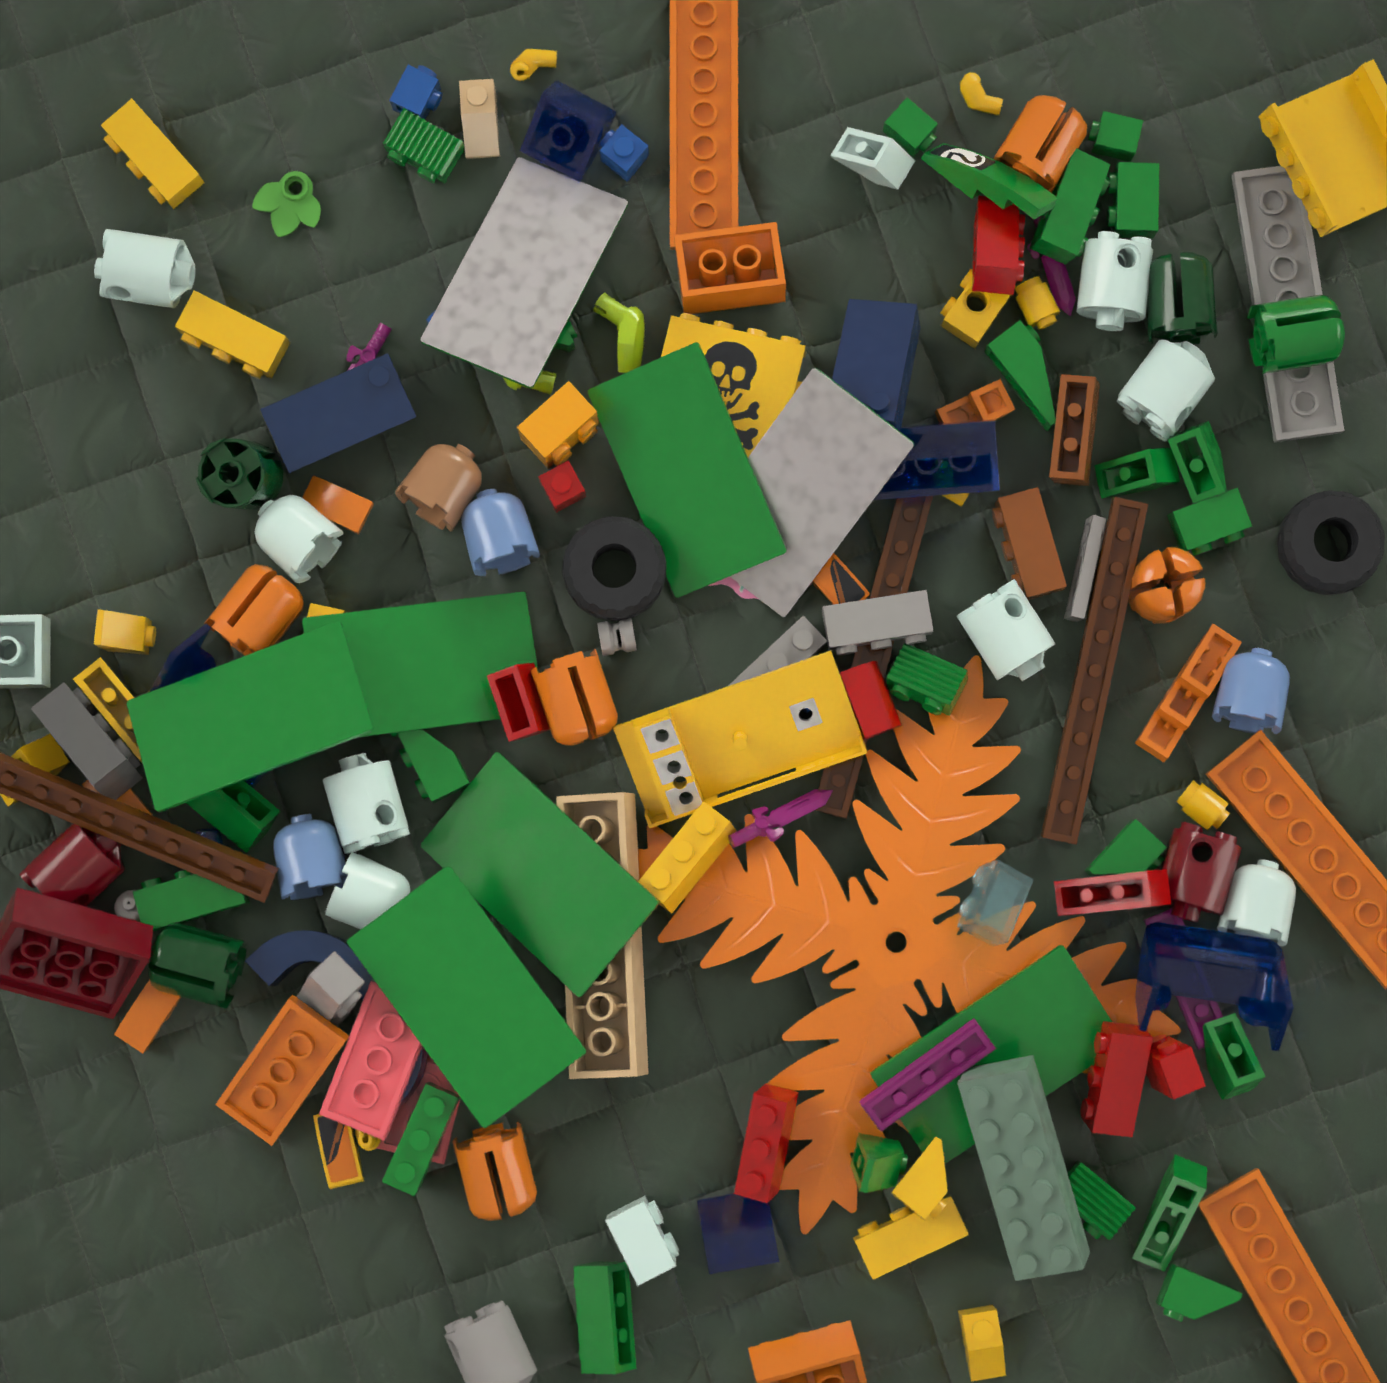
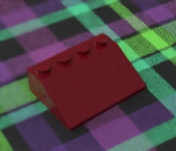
M16 888L0 921V989L114 1019L150 959L153 926L101 910L77 905L66 900L38 894L34 891Z

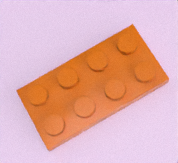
M292 995L215 1105L272 1146L346 1043L349 1035L299 998Z

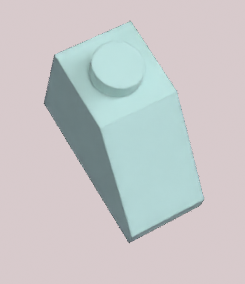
M847 127L830 155L836 161L875 184L897 190L915 162L892 138Z

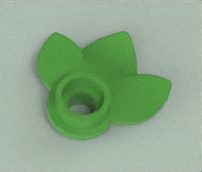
M292 171L285 174L280 182L265 184L256 194L252 205L256 211L271 213L272 227L278 237H284L293 233L301 222L306 226L314 228L321 216L320 203L312 195L313 184L310 178L300 171ZM300 184L302 191L299 194L294 195L290 193L293 185Z

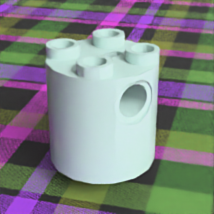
M106 229L104 231L103 249L105 250L103 258H97L94 269L95 278L101 279L100 296L176 308L182 294L192 289L195 279V264L184 240Z
M1111 231L1098 232V238L1088 239L1085 242L1076 312L1084 317L1095 319L1096 328L1106 331H1121L1124 328V323L1144 320L1146 317L1150 266L1153 249L1151 248L1152 240L1146 237H1132L1131 240L1119 239V234Z
M1164 339L1159 340L1120 391L1117 402L1125 408L1122 414L1135 424L1143 421L1151 427L1150 432L1154 436L1166 442L1170 436L1175 435L1211 387L1215 377L1206 355L1195 345L1187 341L1172 343Z
M1015 579L1000 587L997 592L989 593L973 603V606L956 616L997 681L1008 674L1019 677L1021 681L1034 675L1045 667L1043 663L1044 652L1055 645L1054 640Z
M366 753L346 757L339 760L341 772L323 779L344 854L365 849L364 847L374 845V847L393 842L394 839L410 835L389 760L373 763L367 759Z

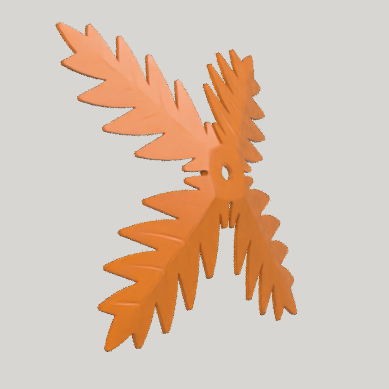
M978 655L973 656L964 667V669L968 670V681L951 715L947 716L944 713L934 715L929 713L935 735L896 709L902 726L893 730L899 748L917 782L873 750H867V754H865L879 793L889 811L902 828V831L861 801L854 800L852 802L857 823L875 861L888 878V881H886L870 869L864 871L866 881L878 899L877 904L872 905L862 885L855 877H851L848 880L850 899L848 902L838 879L826 859L802 830H798L795 833L798 886H796L778 848L767 836H757L746 842L747 872H745L731 845L728 844L687 894L683 904L658 936L660 943L681 940L702 933L733 917V920L700 962V967L706 969L744 956L783 934L751 977L753 983L771 980L796 971L822 957L832 949H834L833 954L822 967L824 973L833 972L853 960H857L859 963L857 968L838 976L830 983L833 989L855 988V991L835 998L816 1008L782 1034L784 1041L839 1039V1041L799 1059L767 1083L792 1091L824 1090V1092L796 1106L789 1140H812V1142L799 1151L785 1166L780 1190L799 1189V1223L803 1234L809 1233L817 1224L832 1200L850 1213L857 1211V1183L850 1166L852 1160L850 1153L854 1152L858 1133L885 1138L883 1131L880 1132L859 1101L878 1088L870 1075L871 1071L888 1061L887 1055L894 1057L921 1038L913 1020L903 1004H906L920 1016L927 1014V1009L914 986V981L917 979L921 980L930 1001L936 1008L942 1006V983H944L951 1003L958 1014L1057 946L1063 945L1067 949L1086 921L1083 916L1061 921L1027 937L1008 951L1006 950L1036 908L1035 902H1026L992 914L957 935V932L969 916L966 911L959 912L938 925L933 922L935 916L952 909L960 903L958 896H936V894L974 876L1005 851L1003 844L950 846V844L988 826L1020 801V797L1017 794L963 796L964 793L996 776L1021 752L1019 746H972L993 727L1008 705L1006 698H983V671L981 658ZM751 814L745 815V827L755 822ZM647 825L648 848L638 849L639 880L673 839V837L657 826L649 829ZM892 932H900L906 938V947L899 953H893L886 947V938ZM1125 942L1102 945L1072 957L1112 1022L1142 1025L1152 1037L1158 1035H1177L1181 1032V1028L1173 1020L1148 1004L1149 999L1160 985L1158 979H1127L1101 986L1127 946ZM1089 1068L1083 1071V1073L1088 1074ZM900 1119L895 1121V1123L908 1132Z

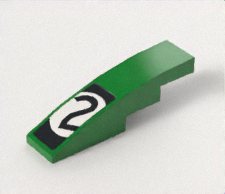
M942 143L924 153L921 158L971 199L984 194L1002 209L1014 203L1034 220L1052 210L1058 200L1057 196L1026 175L1002 162L972 150Z

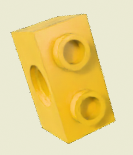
M970 269L959 285L964 288L958 299L951 296L940 314L945 316L941 327L975 349L1011 295L972 291V269ZM971 297L981 299L984 303V309L978 312L972 311L967 306V299Z

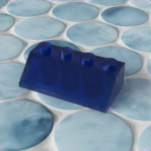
M996 419L901 426L900 432L914 442V446L874 500L1000 491Z

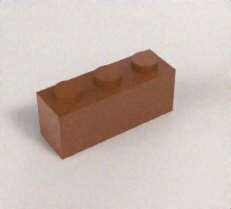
M1061 374L1049 474L1054 483L1089 486L1100 383L1096 377Z
M1036 487L998 498L995 502L996 508L992 509V516L996 528H1002L1005 537V541L1001 542L1003 555L1006 562L1012 561L1015 574L1011 575V580H1016L1028 600L1063 591L1067 584L1039 488Z

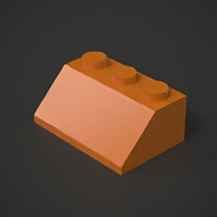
M777 222L674 235L684 313L696 314L786 302V280Z
M850 1320L833 1323L827 1327L808 1332L796 1333L793 1336L779 1340L763 1342L748 1348L757 1383H867Z

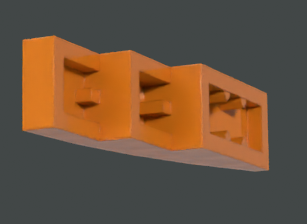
M1212 624L1164 695L1135 744L1164 763L1169 758L1184 731L1189 728L1204 701L1211 695L1223 675L1227 662L1235 655L1242 642L1215 624Z

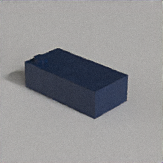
M849 299L832 380L901 431L921 329L917 304Z
M388 353L260 409L289 473L417 417Z

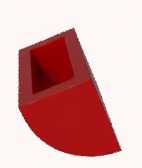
M877 660L840 672L864 740L902 726Z
M534 663L516 664L487 675L508 742L524 739L550 730L530 671L535 668Z

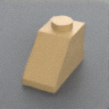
M494 79L459 81L466 159L500 157Z

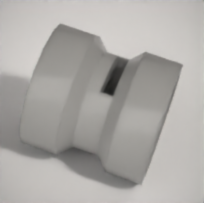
M632 618L623 619L614 624L608 621L597 623L603 656L613 655L618 650H624L625 652L637 651ZM616 630H620L622 643H618Z

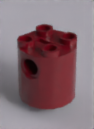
M1182 822L1180 828L1173 829L1162 869H1167L1170 897L1171 902L1174 903L1171 915L1198 923L1201 911L1223 915L1242 848L1236 845L1237 837L1222 832H1216L1215 837L1202 834V827ZM1201 847L1208 848L1213 852L1211 859L1204 863L1198 862L1193 858L1194 852Z
M71 824L20 872V876L31 888L37 887L42 895L86 907L125 871L120 855L121 843L78 825Z

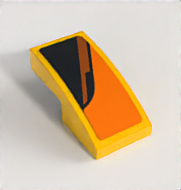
M319 1114L313 1115L329 1189L363 1182L364 1177L360 1155L355 1143L353 1128Z

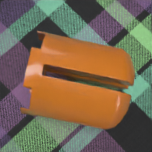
M1036 96L1027 102L994 159L1026 175L1052 193L1062 177L1070 157L1080 147L1086 137L1087 124L1074 107H1071L1067 113L1061 114L1066 106L1065 101L1054 96Z
M1167 547L1162 552L1158 549L1147 555L1137 564L1132 577L1128 599L1132 610L1154 624L1170 623L1190 612L1201 601L1206 588L1205 578L1194 579V576L1203 570L1200 562L1190 552L1177 547ZM1160 580H1164L1165 583L1169 584L1170 589H1167L1165 586L1152 589V587L1158 585Z
M254 564L244 571L204 624L213 632L215 630L219 632L221 637L229 642L232 647L246 656L277 644L303 611L304 600L300 591L285 577L277 575V572L269 566Z
M596 649L590 653L591 656L585 658L583 652L580 651L555 659L550 664L551 667L541 673H538L537 667L530 670L552 736L560 744L574 746L584 743V740H587L588 737L590 740L608 734L617 724L618 714Z
M517 1122L516 1129H504L503 1123L489 1125L487 1128L472 1130L473 1137L461 1143H458L456 1137L452 1143L469 1209L474 1216L489 1221L502 1219L503 1207L490 1151H493L510 1217L522 1214L535 1202L537 1189L522 1127L519 1122Z

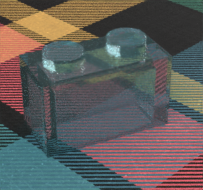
M996 860L981 865L975 872L972 883L975 885L970 896L961 905L959 911L961 918L957 925L958 928L991 946L1008 943L1033 883L1032 878L1004 862Z

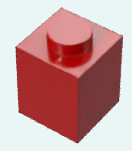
M569 460L538 476L539 482L556 513L586 497L585 489Z

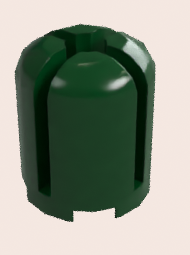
M1180 252L1184 317H1179L1176 267L1172 253L1161 255L1152 260L1147 300L1148 341L1153 344V338L1166 339L1172 343L1187 341L1195 345L1200 344L1201 336L1213 333L1214 339L1217 337L1213 268L1206 257L1193 252Z
M222 438L210 443L200 454L202 458L198 465L196 482L200 492L211 503L224 508L258 510L265 504V501L274 500L283 485V467L280 461L272 460L275 453L268 446L249 440Z
M180 923L170 924L161 931L152 947L151 962L148 965L151 985L161 992L227 1009L234 998V995L228 994L230 988L234 987L237 977L242 976L247 952L246 948H242L245 941Z

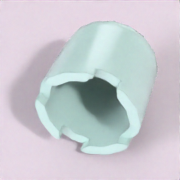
M287 495L275 501L269 500L258 511V516L260 517L257 520L254 531L257 544L296 583L309 580L311 577L307 573L317 564L324 568L341 546V542L337 537L343 535V531L309 502L299 496Z
M351 852L342 870L343 873L348 874L342 889L335 886L325 915L362 929L410 893L409 882L399 872L363 855Z
M1260 859L1257 865H1244L1235 871L1223 915H1220L1217 926L1220 932L1226 933L1228 928L1236 931L1235 938L1268 946L1269 940L1275 939L1278 940L1277 944L1279 946L1287 945L1296 897V886L1287 873L1278 870V863Z

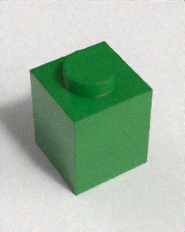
M907 97L885 121L882 132L896 141L910 156L914 157L920 150L923 153L927 152L937 139V136L934 134L938 123Z
M1103 111L1099 120H1093L1090 127L1088 140L1093 141L1091 153L1131 162L1137 150L1143 120Z

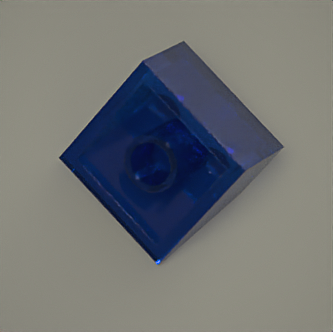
M556 80L543 91L520 151L580 182L601 148L599 144L609 132L617 111Z
M736 1194L697 1200L709 1274L779 1262L769 1202L764 1203Z

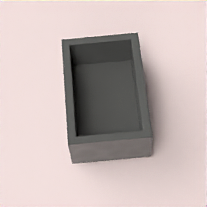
M63 682L30 708L100 794L116 800L143 779L136 770L141 765L140 762L78 687L72 691Z

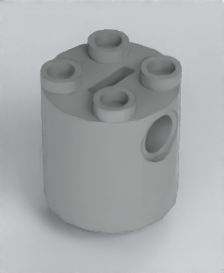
M503 1300L497 1303L493 1302L476 1310L477 1318L472 1319V1316L460 1318L444 1326L446 1330L445 1339L465 1383H530L535 1372H537L508 1305H504Z

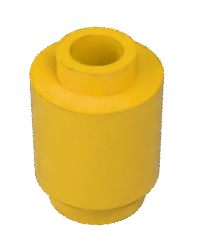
M1039 276L1031 278L1015 288L1017 293L1015 299L1029 325L1032 327L1037 326L1038 330H1042L1057 322L1055 316L1060 313V309L1047 283H1042Z
M1194 780L1176 801L1183 807L1181 811L1206 830L1211 826L1218 829L1230 814L1225 809L1229 804L1205 784L1199 785Z

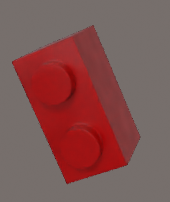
M1166 1035L1153 1037L1146 1070L1153 1089L1172 1099H1176L1206 1086L1191 1046Z

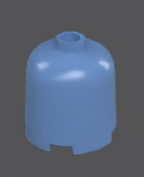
M487 489L479 492L476 495L477 499L467 505L461 516V523L475 575L486 576V570L496 568L499 574H505L531 564L530 556L533 555L536 558L540 556L524 505L518 497L505 492L497 493L496 489Z
M1252 648L1251 652L1234 655L1227 662L1223 671L1212 713L1214 721L1219 722L1221 718L1230 721L1229 728L1243 732L1256 733L1260 729L1263 732L1264 728H1272V732L1278 734L1283 725L1290 684V675L1286 666L1278 659L1272 657L1273 653L1262 648Z
M311 814L292 817V824L283 827L276 834L273 841L276 867L279 868L277 876L281 899L288 898L289 896L291 900L323 895L322 888L332 885L342 889L348 874L342 872L346 862L337 829L327 821L320 819L312 820Z

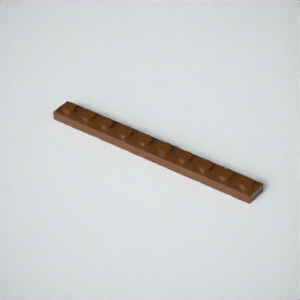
M902 477L869 599L908 592L936 485ZM891 641L892 647L871 650V644L857 646L858 652L854 654L851 668L877 660L883 678H885L894 641ZM864 755L823 769L818 789L833 790L826 805L814 811L847 819Z
M1112 497L1041 833L1043 838L1077 845L1131 590L1132 577L1135 571L1146 519L1147 503Z
M0 752L1 794L263 903L267 900L279 868Z

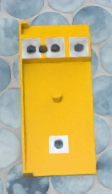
M831 650L613 727L644 806L645 819L649 829L693 814L703 801L713 807L867 754L866 744ZM808 708L812 711V716L808 719H802L799 716L800 710ZM659 729H664V730H666L667 732L661 734V733H658L657 731H658ZM678 761L680 764L677 767H671L668 763ZM796 768L794 772L718 798L720 793ZM678 776H682L686 780L683 782H676L675 778ZM683 792H689L692 795L688 798H684L680 794Z

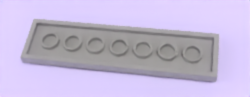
M1282 166L1234 172L1232 174V182L1252 305L1323 295L1312 225L1308 220V212L1302 200L1293 191L1292 181L1286 169ZM1334 362L1263 374L1274 442L1344 432Z

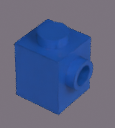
M408 64L389 100L392 110L401 113L403 108L420 118L426 119L430 110L435 111L438 108L443 93L440 92L439 79L436 78L437 74L424 66L419 65L418 68H415Z
M622 124L616 131L611 129L599 144L602 147L600 150L601 161L626 182L629 181L649 157L648 145Z

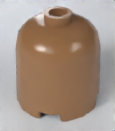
M437 444L424 452L398 486L395 495L403 504L410 500L419 509L415 514L441 530L446 526L452 532L460 521L465 508L472 502L482 484V473L478 465L473 461L475 455L465 446L458 444L455 448L447 444Z

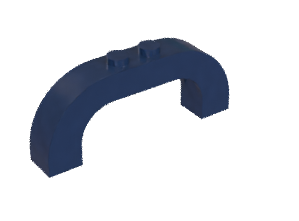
M301 930L278 935L262 944L245 960L269 986H277L297 966L311 961L322 963L335 951L365 981L359 990V993L362 995L360 998L362 1001L370 982H375L349 947L346 940L324 932ZM422 1047L399 1108L413 1095L423 1078L428 1057L424 1047Z

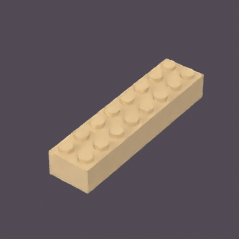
M618 792L556 796L557 806L639 881L635 794ZM640 926L583 996L577 997L565 985L567 1024L586 1049V1053L569 1065V1079L637 1077L649 1074L642 926Z

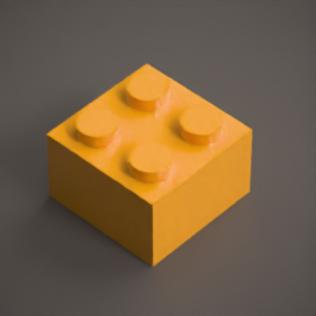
M568 381L526 418L517 429L520 439L549 469L553 464L559 466L572 455L570 449L579 441L582 444L589 441L597 433L596 426L599 424L597 411Z

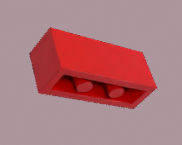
M978 196L974 219L972 291L1013 295L1016 281L1022 282L1025 262L1019 260V258H1023L1025 237H1019V235H1023L1025 214H1019V207L1014 203L1002 209L988 197Z
M1167 869L1054 881L1058 916L1171 904Z
M1103 1021L1101 1032H1098L1095 1036V1063L1088 1070L1087 1082L1089 1092L1087 1099H1084L1081 1105V1118L1092 1133L1133 1137L1153 1040L1151 1034L1142 1025Z
M765 1083L753 1094L734 1194L768 1203L779 1192L799 1092Z

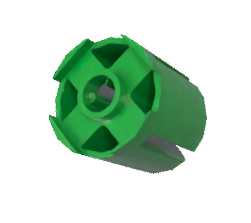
M1313 295L1252 305L1247 319L1254 318V338L1248 339L1255 367L1263 366L1262 374L1329 364L1337 359L1343 349L1345 329L1344 322L1340 319L1341 312L1336 303L1328 296Z

